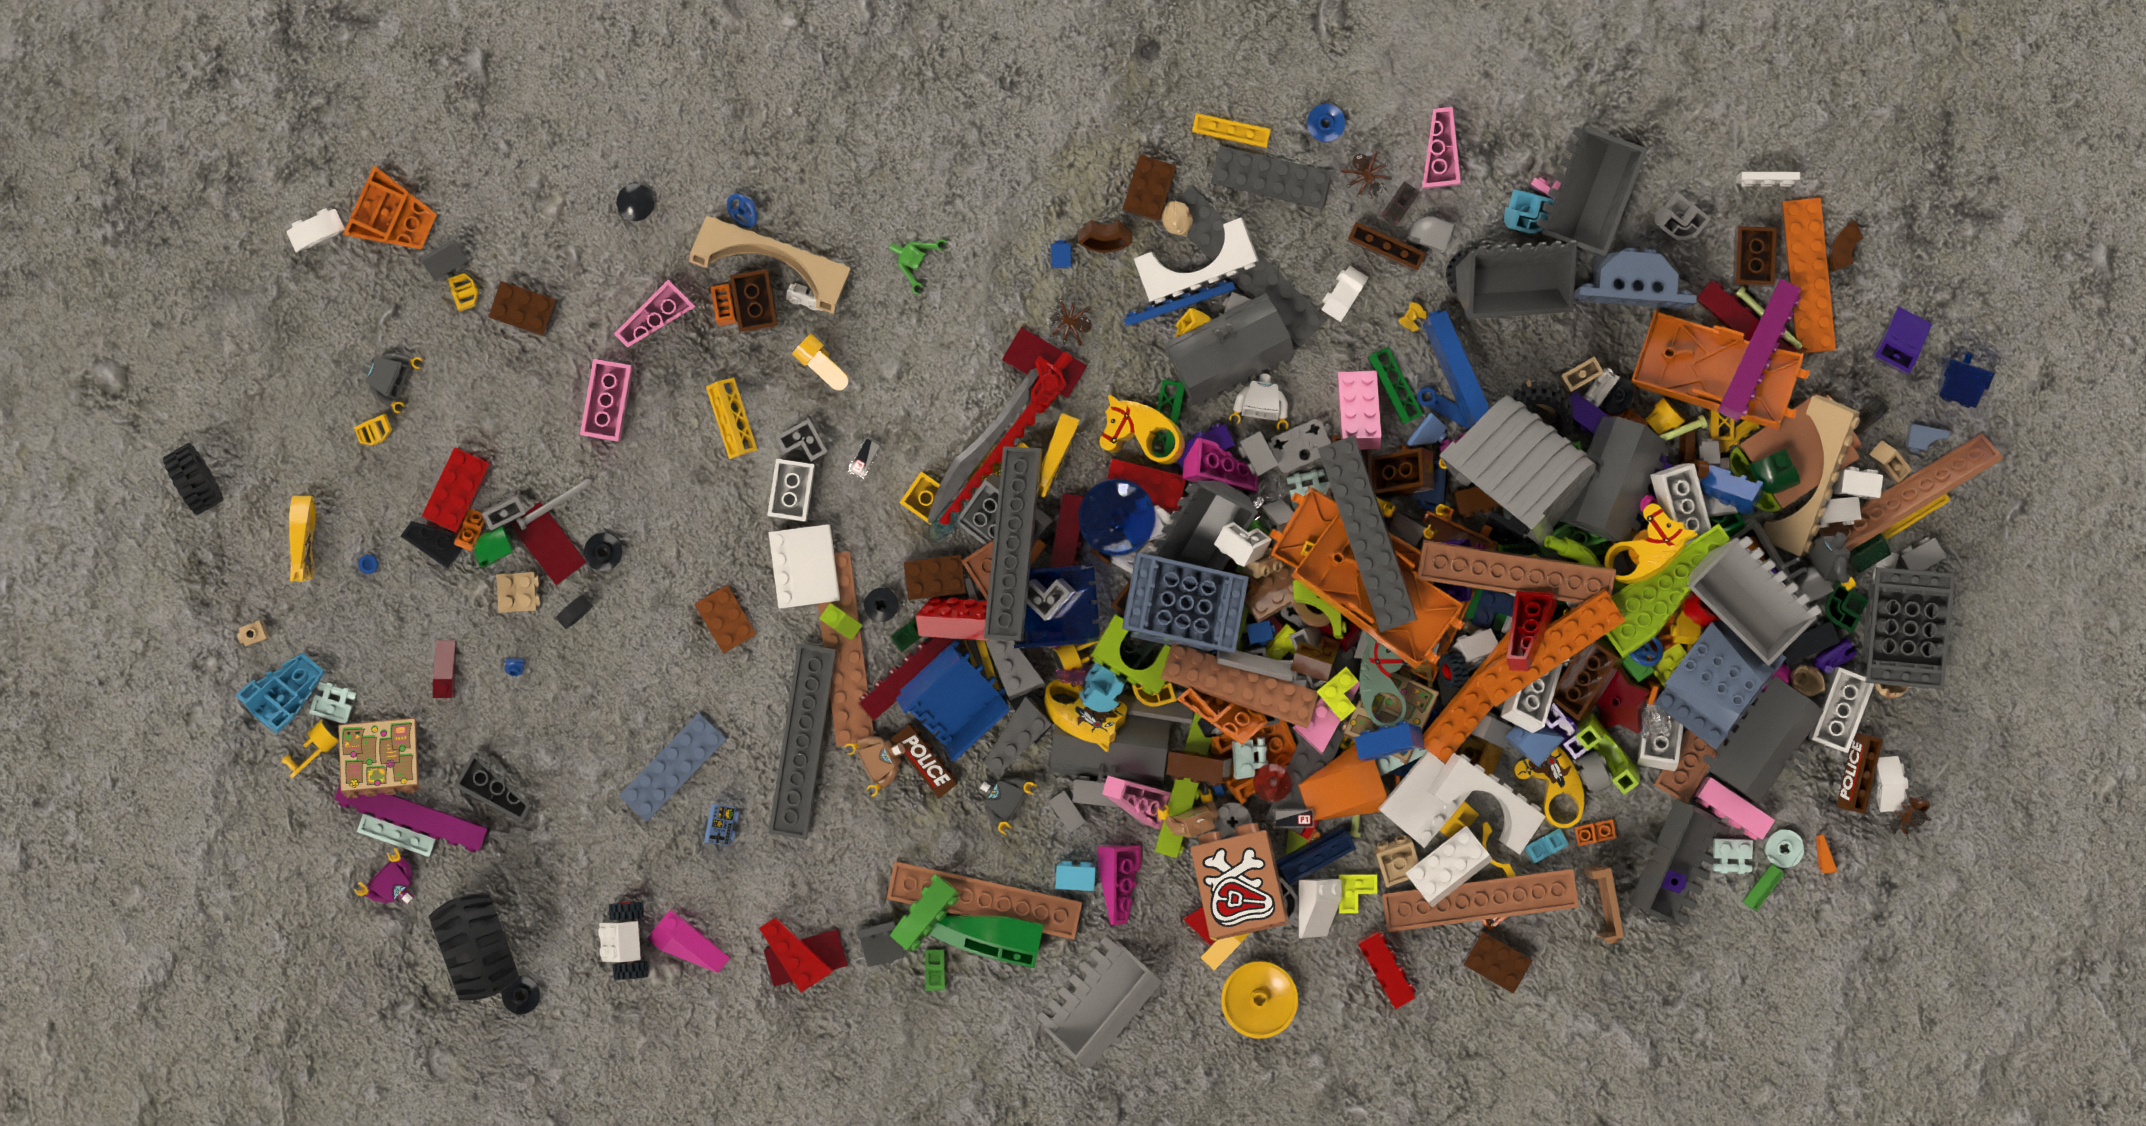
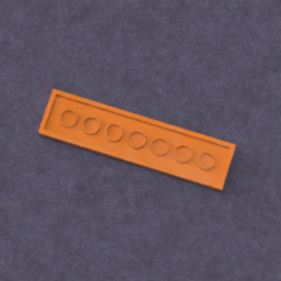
M1821 198L1782 201L1789 283L1801 288L1798 294L1801 296L1797 307H1792L1794 312L1795 338L1802 344V347L1796 353L1835 351L1836 345Z
M1604 588L1548 625L1529 671L1509 670L1506 653L1474 675L1493 704L1498 706L1626 620Z
M1510 630L1474 674L1508 652ZM1474 674L1423 734L1425 749L1445 764L1494 706Z

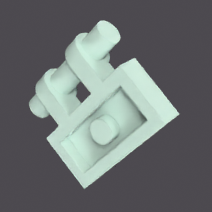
M1311 469L1307 473L1299 474L1298 472L1294 473L1293 476L1286 477L1288 485L1293 483L1296 485V489L1289 490L1290 497L1292 498L1295 492L1304 496L1309 486L1302 487L1301 482L1311 479L1313 485L1310 486L1323 493L1327 482L1319 483L1318 478L1325 476L1324 469ZM1291 500L1293 509H1296L1299 504Z
M319 682L317 689L324 691L323 696H314L309 713L347 724L353 706L346 704L347 698L355 700L357 693L351 692L348 688L341 689L335 687L331 683ZM330 694L340 696L339 702L329 699Z
M1257 737V744H1253V739L1251 738L1243 745L1233 740L1234 778L1254 777V769L1258 768L1259 775H1267L1268 760H1266L1267 744H1265V737ZM1254 752H1258L1257 761H1254Z
M1714 838L1713 858H1720V864H1713V871H1718L1721 874H1727L1728 872H1737L1738 874L1752 872V865H1745V859H1752L1753 840ZM1728 859H1737V864H1728Z

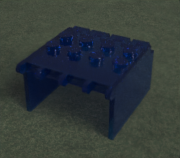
M1093 564L1030 568L1029 581L1037 579L1048 589L1056 579L1063 578L1076 592L1052 619L1046 621L1027 604L1024 625L1026 641L1014 644V649L1087 644L1099 641V623H1093V620L1099 619L1098 604H1091V600H1097L1096 584L1089 585V581H1095Z

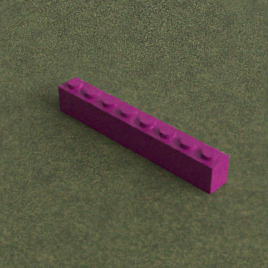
M1782 279L1779 280L1717 412L1736 421H1739L1741 415L1746 416L1750 407L1747 403L1749 399L1753 401L1757 390L1754 388L1756 384L1760 385L1765 374L1762 371L1764 368L1768 369L1772 361L1769 356L1771 352L1775 354L1779 343L1776 341L1778 337H1783L1787 329L1784 327L1786 321L1790 322L1794 314L1791 309L1793 306L1797 307L1801 296L1798 295L1801 288Z
M339 784L334 799L339 801L338 805L342 807H356V811L366 815L368 812L375 814L374 818L385 821L386 818L393 820L392 824L396 826H410L411 831L420 834L422 831L427 832L429 837L440 840V837L447 839L448 844L458 846V844L466 846L465 850L476 853V850H482L489 828L396 795L377 793V796L373 797L358 795L357 798H347L341 793V786Z

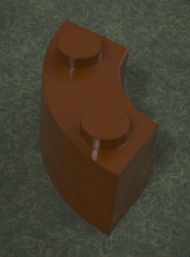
M1090 220L1078 231V243L1095 252H1115L1132 244V231L1119 220L1106 225Z
M1856 221L1843 227L1831 243L1829 250L1831 272L1853 264V248L1858 241L1863 239Z

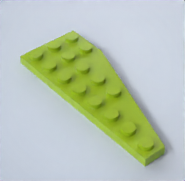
M1717 524L1686 545L1676 559L1657 575L1642 582L1631 583L1611 596V599L1626 621L1606 633V635L1622 658H1625L1656 637L1692 591L1688 587L1689 574L1709 552L1731 541L1720 524Z

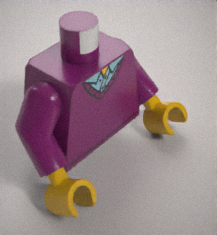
M393 848L396 853L395 855H390L387 852L390 861L366 886L362 882L358 883L362 889L360 891L354 889L357 895H364L372 901L385 904L393 903L400 898L406 905L415 897L407 890L413 883L411 880L413 876L410 864L399 854L397 848Z

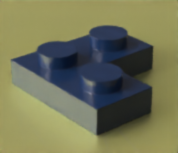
M1483 589L1472 625L1487 630L1491 628L1492 630L1497 613L1509 617L1513 616L1515 598Z

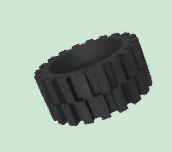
M1537 381L1531 382V387L1524 384L1521 391L1517 388L1513 396L1510 395L1517 402L1521 401L1527 407L1533 404H1544L1552 407L1557 413V418L1550 425L1557 430V434L1562 438L1566 437L1568 439V436L1571 435L1573 405L1571 404L1570 397H1565V391L1562 388L1557 391V385L1555 384L1548 387L1547 382L1542 381V385H1537Z
M187 443L163 457L165 469L168 471L173 485L194 514L199 515L223 501L222 492L215 481V477L210 472L209 467H207L205 460L191 443Z

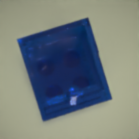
M1969 351L1966 352L1963 362L1951 357H1947V359L1942 357L1943 368L1937 382L1939 396L1947 402L1955 401L1963 407L1976 408L1984 390L1989 389L1995 372L1970 365L1974 354Z

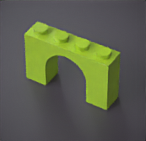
M1115 614L1090 656L1094 657L1093 661L1101 666L1103 664L1109 666V671L1118 676L1121 673L1126 676V681L1132 685H1141L1143 687L1142 690L1151 696L1153 693L1159 694L1166 680L1161 679V675L1170 647L1164 644L1154 662L1147 669L1134 670L1124 664L1120 656V645L1128 630L1122 629L1124 619Z
M1593 713L1588 718L1580 721L1577 724L1575 737L1587 751L1593 747L1600 755H1603L1612 771V781L1625 795L1639 784L1640 770Z

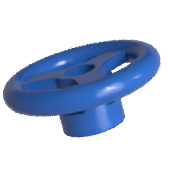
M735 193L728 197L727 210L731 218L744 228L753 227L757 222L755 203L742 194ZM735 199L739 200V206L737 208H733L732 202ZM736 214L743 216L748 222H744Z
M1657 636L1651 639L1657 646V653L1651 649L1648 641L1629 654L1631 658L1643 666H1653L1659 663L1663 656V646ZM1648 656H1651V657L1653 658V660H1645V659H1646Z

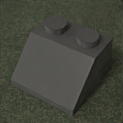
M454 239L420 258L436 282L439 280L440 282L446 281L451 277V273L463 271L467 268L466 265L470 263L460 244Z

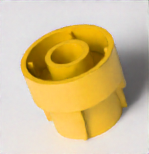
M1665 397L1654 405L1655 409L1645 418L1659 435L1667 433L1673 428H1679L1686 421L1678 409Z

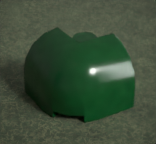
M1786 448L1747 465L1754 482L1762 481V491L1766 493H1780L1800 484L1797 469L1793 466Z
M1836 581L1832 587L1834 591L1830 592L1824 604L1825 614L1832 623L1849 633H1853L1862 618L1860 615L1868 599L1854 592L1853 589L1847 591L1846 587L1841 585V582Z

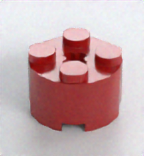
M1693 591L1685 598L1684 614L1695 624L1705 627L1710 625L1711 622L1714 623L1720 620Z

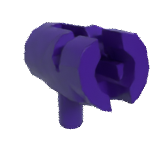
M1846 637L1838 644L1831 646L1814 657L1815 662H1813V665L1823 674L1826 672L1831 673L1833 668L1854 658L1857 652L1853 650V644Z

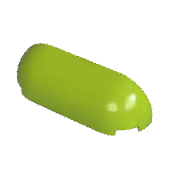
M1737 446L1729 458L1730 470L1734 476L1740 478L1744 475L1748 477V481L1754 482L1747 467L1750 463ZM1762 491V497L1756 507L1767 513L1780 511L1782 508L1772 494Z

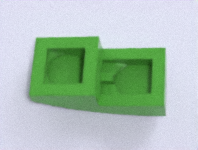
M944 949L925 950V991H945Z

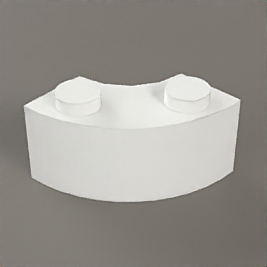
M327 208L322 209L316 213L317 216L304 222L299 220L292 224V228L286 232L295 252L311 248L324 240L335 237L345 230L336 209L330 211Z
M1350 265L1346 271L1342 269L1336 278L1339 281L1332 293L1328 292L1322 301L1325 305L1321 310L1341 322L1369 277Z
M1859 497L1827 500L1825 505L1826 513L1823 518H1820L1818 525H1820V528L1829 527V523L1843 522V525L1855 524L1854 520H1861Z

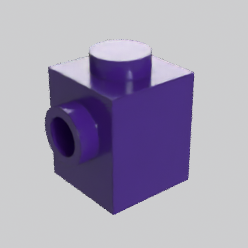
M1668 870L1660 887L1680 893L1686 887V875Z

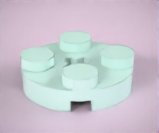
M1780 829L1768 837L1764 852L1773 865L1781 868L1792 867L1798 864L1804 855L1803 841L1797 833L1791 830ZM1787 843V848L1789 849V852H1784L1782 854L1780 852V845H1785Z

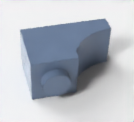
M1910 424L1908 426L1905 448H1910L1909 452L1921 454V451H1926L1928 445L1933 441L1949 439L1950 431Z

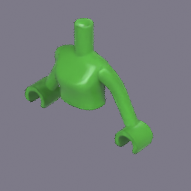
M940 239L936 243L909 242L903 248L891 243L889 250L899 255L898 266L913 286L912 291L915 295H920L915 292L916 286L924 287L922 284L917 283L906 266L917 271L926 253L918 249H938L942 252L944 250L940 249L938 245L940 242L947 244L945 240Z

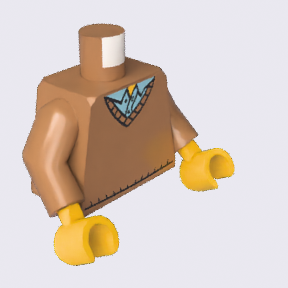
M868 736L856 741L855 744H845L844 748L847 746L853 747L852 752L846 753L847 755L854 754L855 750L858 749L856 753L873 784L877 783L876 785H869L866 791L870 788L876 789V792L871 797H875L879 789L883 790L894 782L899 772L898 766L902 764L900 755L905 753V748L901 743L893 745L890 739L884 741L881 737Z
M1208 789L1209 794L1203 795L1202 791H1200L1201 800L1205 805L1173 817L1169 816V807L1167 805H1164V811L1158 807V818L1165 820V824L1173 834L1183 837H1194L1214 829V823L1218 820L1219 813L1210 789Z

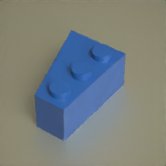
M1710 464L1708 476L1702 478L1700 482L1702 494L1718 499L1723 505H1731L1740 513L1752 515L1762 497L1763 482L1759 480L1757 483L1748 481V477L1744 475L1740 478L1733 476L1731 471Z
M1407 721L1398 722L1395 727L1391 728L1389 726L1379 727L1376 732L1370 730L1360 733V736L1354 737L1358 758L1365 762L1386 758L1389 755L1400 752L1401 754H1406L1407 750L1415 748L1419 749V751L1425 750L1421 727L1410 724Z

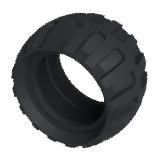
M469 894L454 898L438 907L429 915L459 1000H480L494 996L507 989L520 978L490 894Z

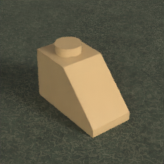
M1881 441L1874 447L1869 454L1875 463L1897 483L1901 482L1912 470L1898 451L1884 441Z

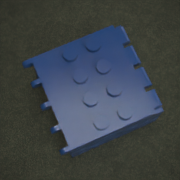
M957 639L900 690L901 694L896 698L905 714L910 711L944 745L953 762L1010 711L1003 698L1007 693L1005 687L998 692L992 685L996 678L992 676L987 680L980 673L984 666L980 663L974 667L967 660L971 653L966 651L962 655L956 649L960 644Z

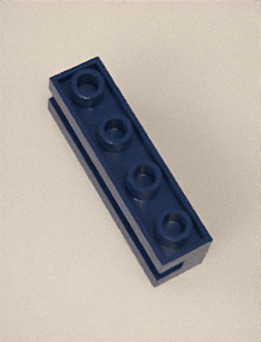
M1340 826L1276 860V865L1282 878L1290 885L1354 851L1356 847L1350 834L1345 831L1343 826Z

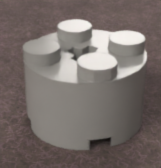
M1593 751L1573 760L1581 783L1587 788L1584 789L1587 795L1598 792L1614 783L1611 774L1607 773L1604 767L1607 765L1603 755H1599L1598 752Z
M1227 802L1217 809L1219 818L1214 823V829L1216 832L1221 833V838L1223 839L1237 837L1235 828L1251 824L1252 818L1249 811L1240 803ZM1231 816H1234V819L1238 820L1237 823H1234L1233 827H1231V825L1227 823V820H1230Z

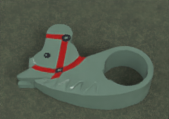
M1366 633L1368 645L1362 657L1359 680L1362 703L1367 714L1375 724L1381 727H1393L1405 717L1406 701L1390 675L1399 670L1402 665H1411ZM1381 692L1392 693L1401 700L1402 713L1392 722L1380 721L1372 712L1374 696Z

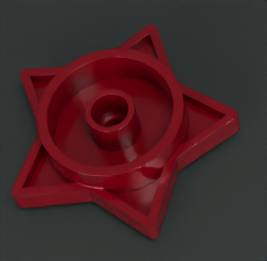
M1622 666L1619 667L1597 702L1600 723L1605 729L1619 724L1635 733H1640L1643 731L1641 713L1651 690L1640 686L1634 679L1628 677Z

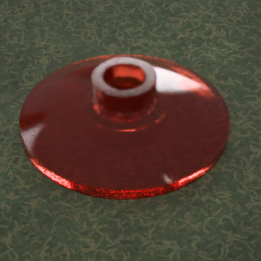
M1278 764L1264 765L1254 776V789L1257 795L1267 802L1281 801L1291 790V777L1288 771ZM1272 779H1276V786L1271 784Z

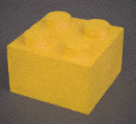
M920 472L899 503L928 523L929 513L940 484L923 472Z

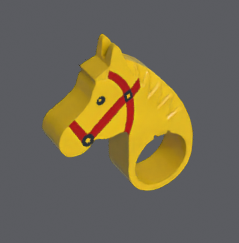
M1108 395L1110 406L1105 411L1107 414V425L1100 437V446L1104 450L1116 453L1122 448L1124 441H1128L1136 436L1147 457L1160 464H1171L1182 456L1185 448L1184 437L1171 419L1146 405L1134 401H1119L1115 397ZM1160 430H1170L1175 437V447L1168 456L1157 458L1152 450L1155 434Z
M1649 504L1643 510L1644 518L1649 522L1647 529L1648 539L1619 542L1613 545L1606 553L1605 568L1614 569V559L1621 551L1635 550L1637 555L1640 556L1638 557V563L1640 564L1629 575L1619 576L1615 574V579L1626 584L1648 580L1671 564L1681 553L1686 542L1696 537L1698 533L1694 530H1687L1682 522L1671 520L1665 510L1659 505Z

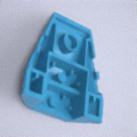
M304 653L282 664V668L277 671L265 673L266 677L259 681L253 680L235 695L252 715L275 735L294 719L325 674V671Z

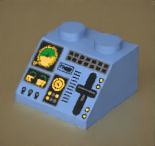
M719 803L711 804L704 842L728 846L730 842H734L736 831L733 830L734 823H738L739 812L736 811L737 807Z

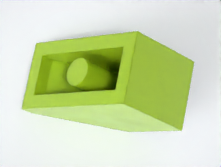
M829 603L819 618L851 641L862 627L861 623L832 603Z

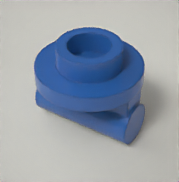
M505 658L504 670L507 674L518 676L523 673L525 659Z

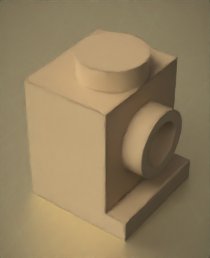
M262 620L239 628L240 632L237 633L240 644L244 643L245 646L269 639ZM250 630L254 632V636L252 638L248 636V632Z

